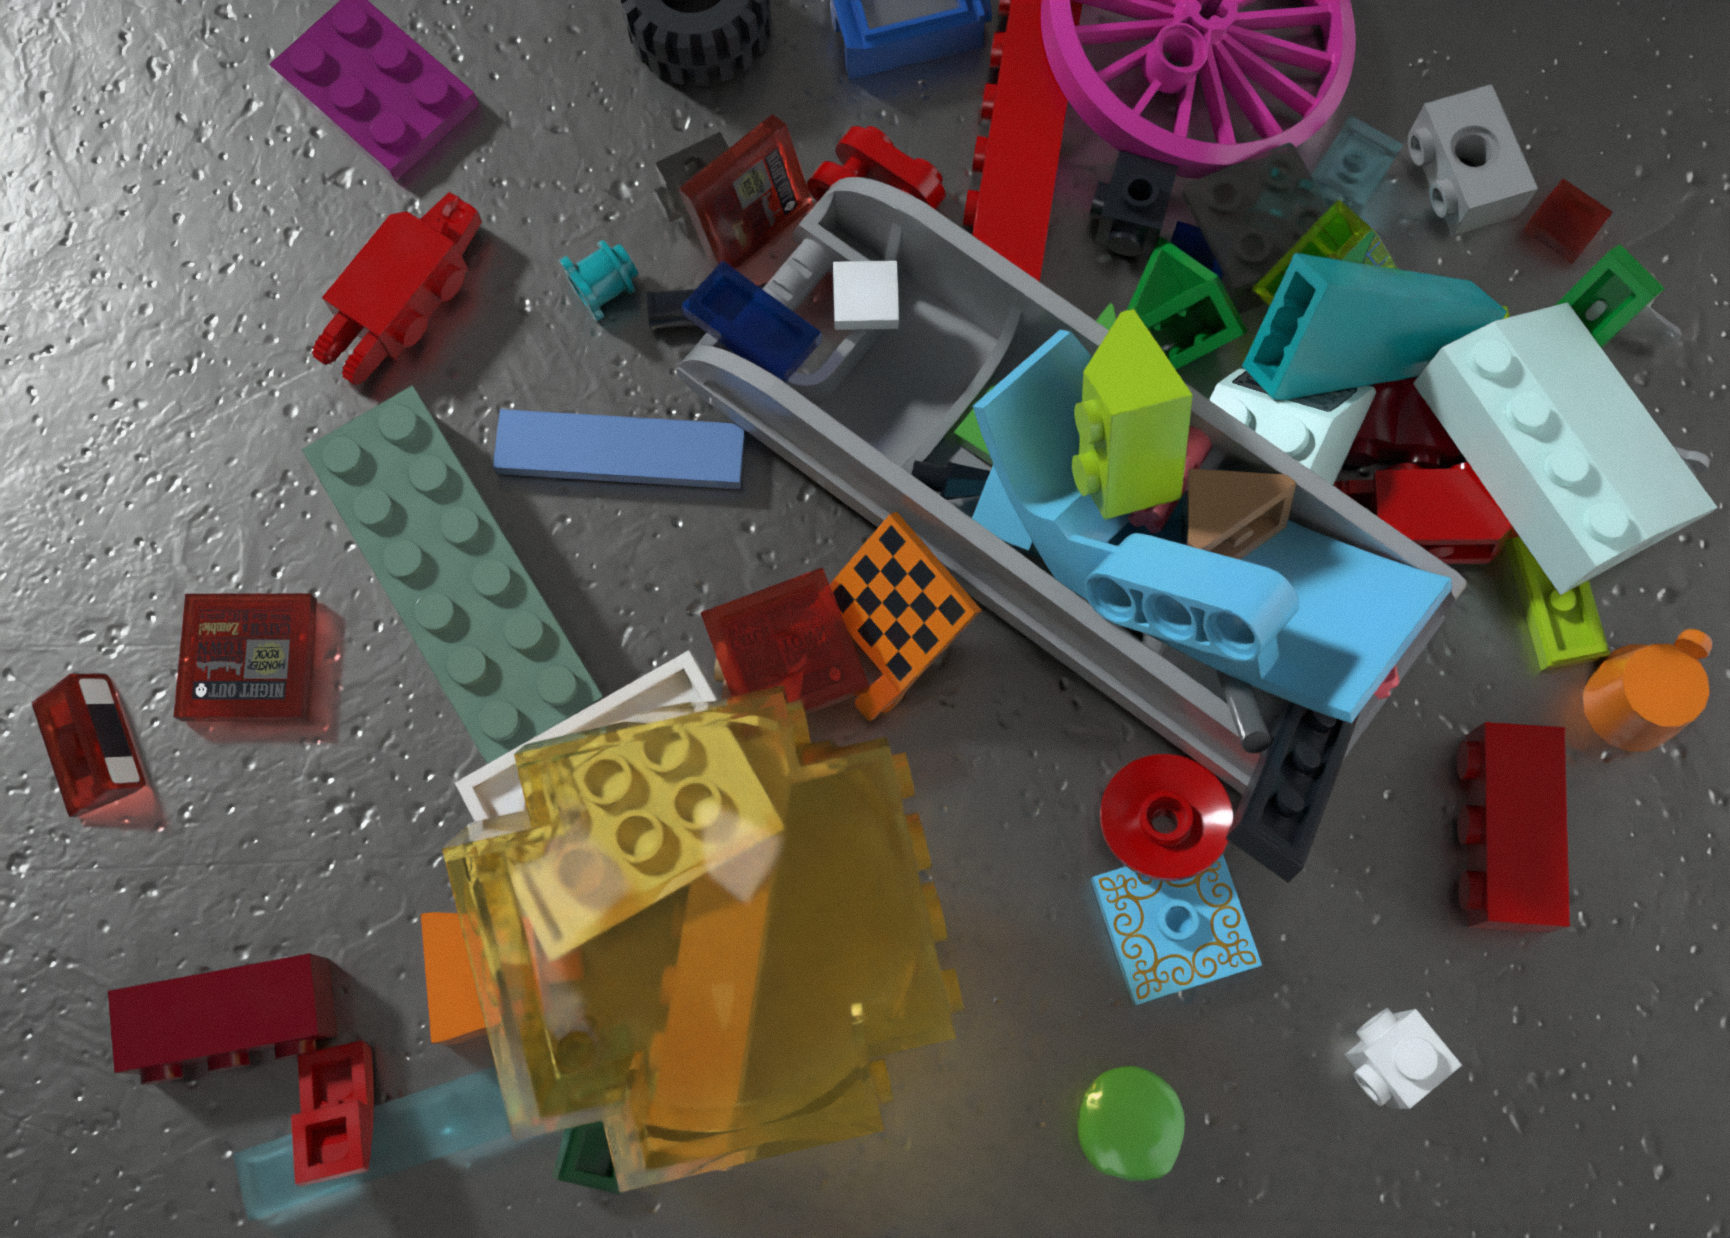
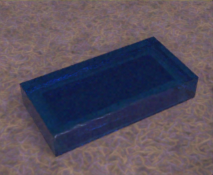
M723 260L682 304L685 317L735 354L761 367L784 383L790 379L822 342L821 331Z

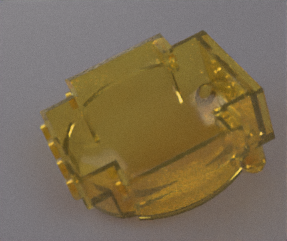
M784 685L716 701L686 702L661 706L634 714L612 725L525 744L514 754L527 808L519 812L471 822L442 848L513 1140L603 1121L619 1191L623 1192L885 1131L882 1105L893 1103L894 1096L885 1058L873 1061L872 1058L956 1039L951 1014L965 1011L955 967L940 970L934 943L949 939L935 883L931 881L921 884L918 871L932 868L923 825L921 824L919 813L915 812L905 815L902 799L916 796L906 752L891 755L887 736L840 747L832 740L812 743L803 702L798 700L788 703Z

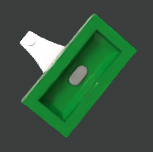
M1621 244L1608 251L1555 304L1559 305L1568 302L1601 349L1619 332L1645 338L1666 348H1670L1682 337L1677 326L1650 307L1654 299L1665 288Z

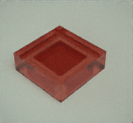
M1562 178L1528 221L1523 231L1573 264L1613 211Z

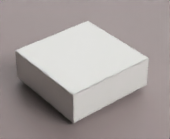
M897 261L833 262L834 329H898Z

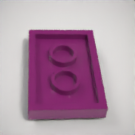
M340 0L269 64L279 80L395 182L479 105L475 93L368 0Z

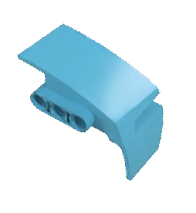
M1059 330L973 405L981 434L1006 494L1037 551L1057 581L1088 600L1092 608L1104 619L1114 624L1146 633L1203 664L1313 711L1352 723L1452 590V580L1449 577L1420 570L1375 555L1305 528L1288 520L1286 528L1240 560L1181 544V513L1185 492L1164 527L1158 533H1151L1145 525L1140 527L1132 525L1128 520L1131 513L1104 520L1091 496H1083L1079 492L1072 473V458L1074 455L1079 454L1080 435L1075 423L1074 408L1076 403L1082 402L1083 371L1092 356L1071 331Z

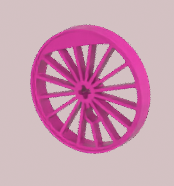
M1070 0L1041 1V30L1046 55L1054 77L1073 109L1098 136L1119 152L1123 151L1177 165L1179 167L1176 176L1193 179L1235 178L1260 171L1277 163L1313 136L1328 121L1345 94L1353 70L1356 35L1350 0H1300L1307 7L1250 12L1237 11L1257 0H1073L1141 20L1081 26L1074 25ZM1319 25L1323 33L1324 52L1255 32L1254 30ZM1154 39L1153 42L1098 72L1095 71L1082 48V45ZM1163 52L1171 53L1169 59L1174 63L1180 60L1183 67L1172 65L1165 58ZM1259 56L1320 73L1322 80L1316 98ZM1141 65L1142 73L1150 85L1132 110L1106 84ZM1198 72L1216 143L1186 138ZM1245 75L1300 114L1303 119L1291 128L1283 131ZM1221 81L1262 140L1236 144ZM1157 90L1164 93L1178 92L1172 132L1140 116Z

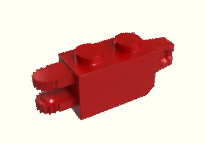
M448 192L420 219L408 211L390 214L322 296V300L334 317L315 341V345L312 347L313 357L326 366L327 364L331 365L358 335L362 340L345 361V365L342 367V377L354 385H361L363 381L365 382L370 377L371 372L376 370L386 356L396 360L406 347L409 348L415 345L423 336L430 316L443 301L452 299L464 282L468 267L462 255L482 223L478 211L458 196Z
M1468 462L1454 465L1450 469H1423L1417 464L1400 463L1389 466L1385 470H1375L1373 480L1335 481L1333 484L1334 487L1364 508H1369L1370 512L1445 564H1489L1501 552L1506 539L1520 537Z

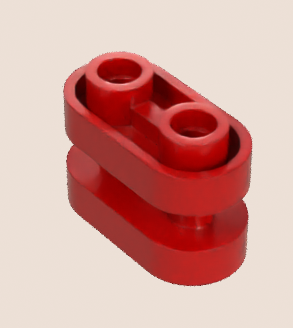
M852 126L835 146V153L843 166L831 161H824L807 180L808 191L816 202L822 198L833 183L847 177L867 178L885 183L914 196L935 210L946 197L945 189L941 184L943 182L942 175L935 166L922 158L912 159L894 147L892 141L884 132L873 126H867L866 128Z

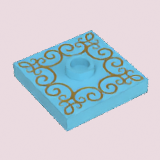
M1223 854L1204 872L1183 880H1155L1137 874L1128 867L1119 868L1091 878V883L1133 1006L1262 966Z

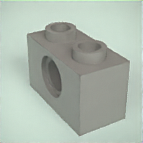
M1490 84L1423 105L1408 134V148L1414 163L1423 167L1430 184L1432 207L1440 218L1444 217L1451 235H1459L1519 217L1538 190V187L1493 85ZM1458 158L1470 161L1475 167L1463 164Z

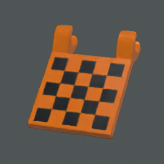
M896 511L888 515L822 594L813 601L816 604H811L810 607H806L800 613L802 617L803 613L808 611L811 613V610H815L813 613H817V617L814 618L812 616L813 619L811 620L809 617L807 625H805L804 620L797 625L794 622L791 628L795 634L803 635V633H806L809 636L808 631H811L815 637L817 635L816 628H818L819 635L821 626L824 627L826 634H828L838 621L842 624L883 673L880 678L855 700L857 709L868 721H871L881 712L886 713L892 710L901 701L907 689L982 610Z

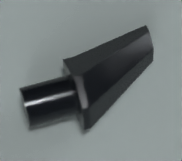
M914 460L911 475L933 491L940 492V496L949 501L981 496L990 471L947 462L946 467Z

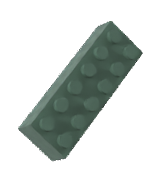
M413 385L301 449L487 764L605 698Z

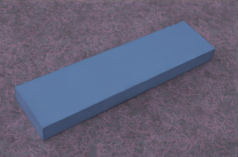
M500 409L493 469L496 474L741 489L746 430L736 423Z

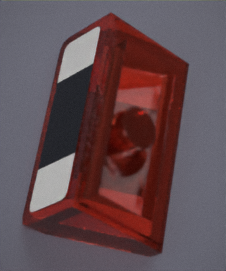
M69 674L31 702L69 817H78L129 796L145 786L146 781L114 687L108 675Z

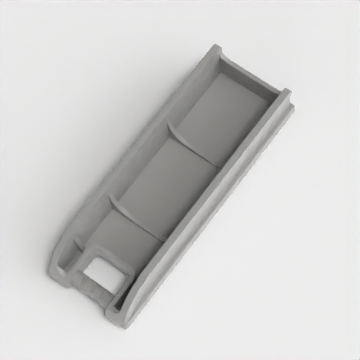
M847 177L833 183L793 231L792 238L798 245L797 249L732 325L721 317L713 324L678 366L676 373L679 378L698 396L875 526L879 527L889 514L897 511L969 595L1244 795L1261 753L1252 754L1243 749L1226 702L1158 654L1165 643L1146 633L1120 626L1104 619L1092 608L1088 600L1057 581L1042 557L1040 559L1012 548L973 520L972 517L980 496L947 501L940 496V492L933 491L911 475L914 460L946 467L947 462L991 471L993 465L958 444L955 439L954 431L972 411L973 405L985 395L991 386L995 387L1059 330L1071 331L1092 357L1109 330L914 196L885 183L867 178ZM897 261L898 329L852 330L822 367L810 374L796 372L764 349L829 271L833 274V262ZM1186 384L1193 394L1189 426L1203 431L1212 443V449L1200 469L1288 475L1297 482L1288 520L1389 560L1451 578L1452 590L1396 663L1400 682L1445 620L1446 616L1443 613L1456 601L1467 586L1466 580L1457 571ZM1372 695L1360 711L1344 758L1388 697L1378 699L1376 695Z

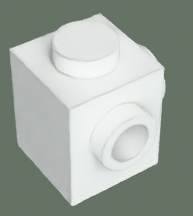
M1386 1008L1358 1029L1356 1034L1361 1041L1344 1054L1356 1068L1353 1075L1359 1086L1377 1105L1383 1106L1385 1104L1388 1109H1410L1462 1066L1416 1009L1393 1014L1389 1008Z

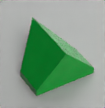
M1159 236L1127 310L1134 309L1176 370L1244 335L1248 330L1219 276Z

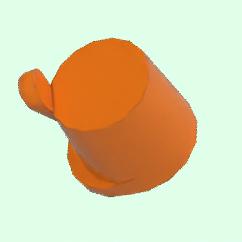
M1686 629L1679 634L1674 644H1628L1610 652L1611 655L1603 659L1590 674L1583 692L1584 713L1593 731L1609 745L1627 752L1649 751L1668 742L1693 722L1706 707L1710 694L1709 681L1698 659L1706 658L1709 655L1713 645L1712 639L1700 630Z

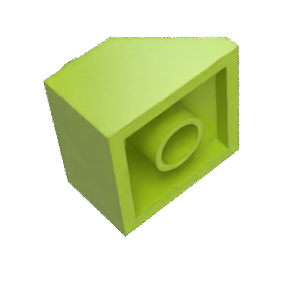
M1134 309L1123 311L1119 314L1084 369L1082 402L1076 403L1074 408L1075 423L1080 435L1079 454L1074 455L1072 458L1074 481L1083 496H1091L1104 520L1180 500L1182 496L1193 394Z

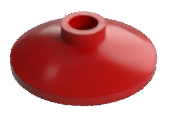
M1173 754L1144 756L1124 766L1107 785L1100 808L1101 830L1108 847L1115 857L1137 874L1161 881L1188 879L1210 868L1221 857L1229 841L1225 838L1233 821V810L1229 796L1218 778L1198 762ZM1165 816L1173 820L1176 829L1171 833H1160L1153 827L1152 821L1157 817Z

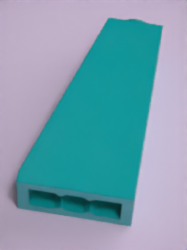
M1295 253L1242 367L1272 399L1288 400L1418 377L1442 347L1494 321L1503 319L1507 311L1470 280Z

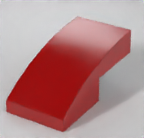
M363 1040L317 1050V1053L298 1056L301 1113L291 1115L295 1185L302 1187L368 1171L374 1118L372 1047Z

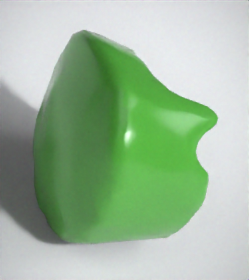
M1132 1065L1107 1070L1101 1073L1087 1087L1081 1097L1077 1110L1078 1139L1085 1156L1097 1171L1127 1181H1145L1162 1178L1171 1171L1178 1157L1184 1136V1111L1175 1091L1160 1076L1147 1069Z

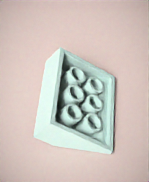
M1568 302L1494 321L1442 347L1413 383L1560 595L1718 508Z

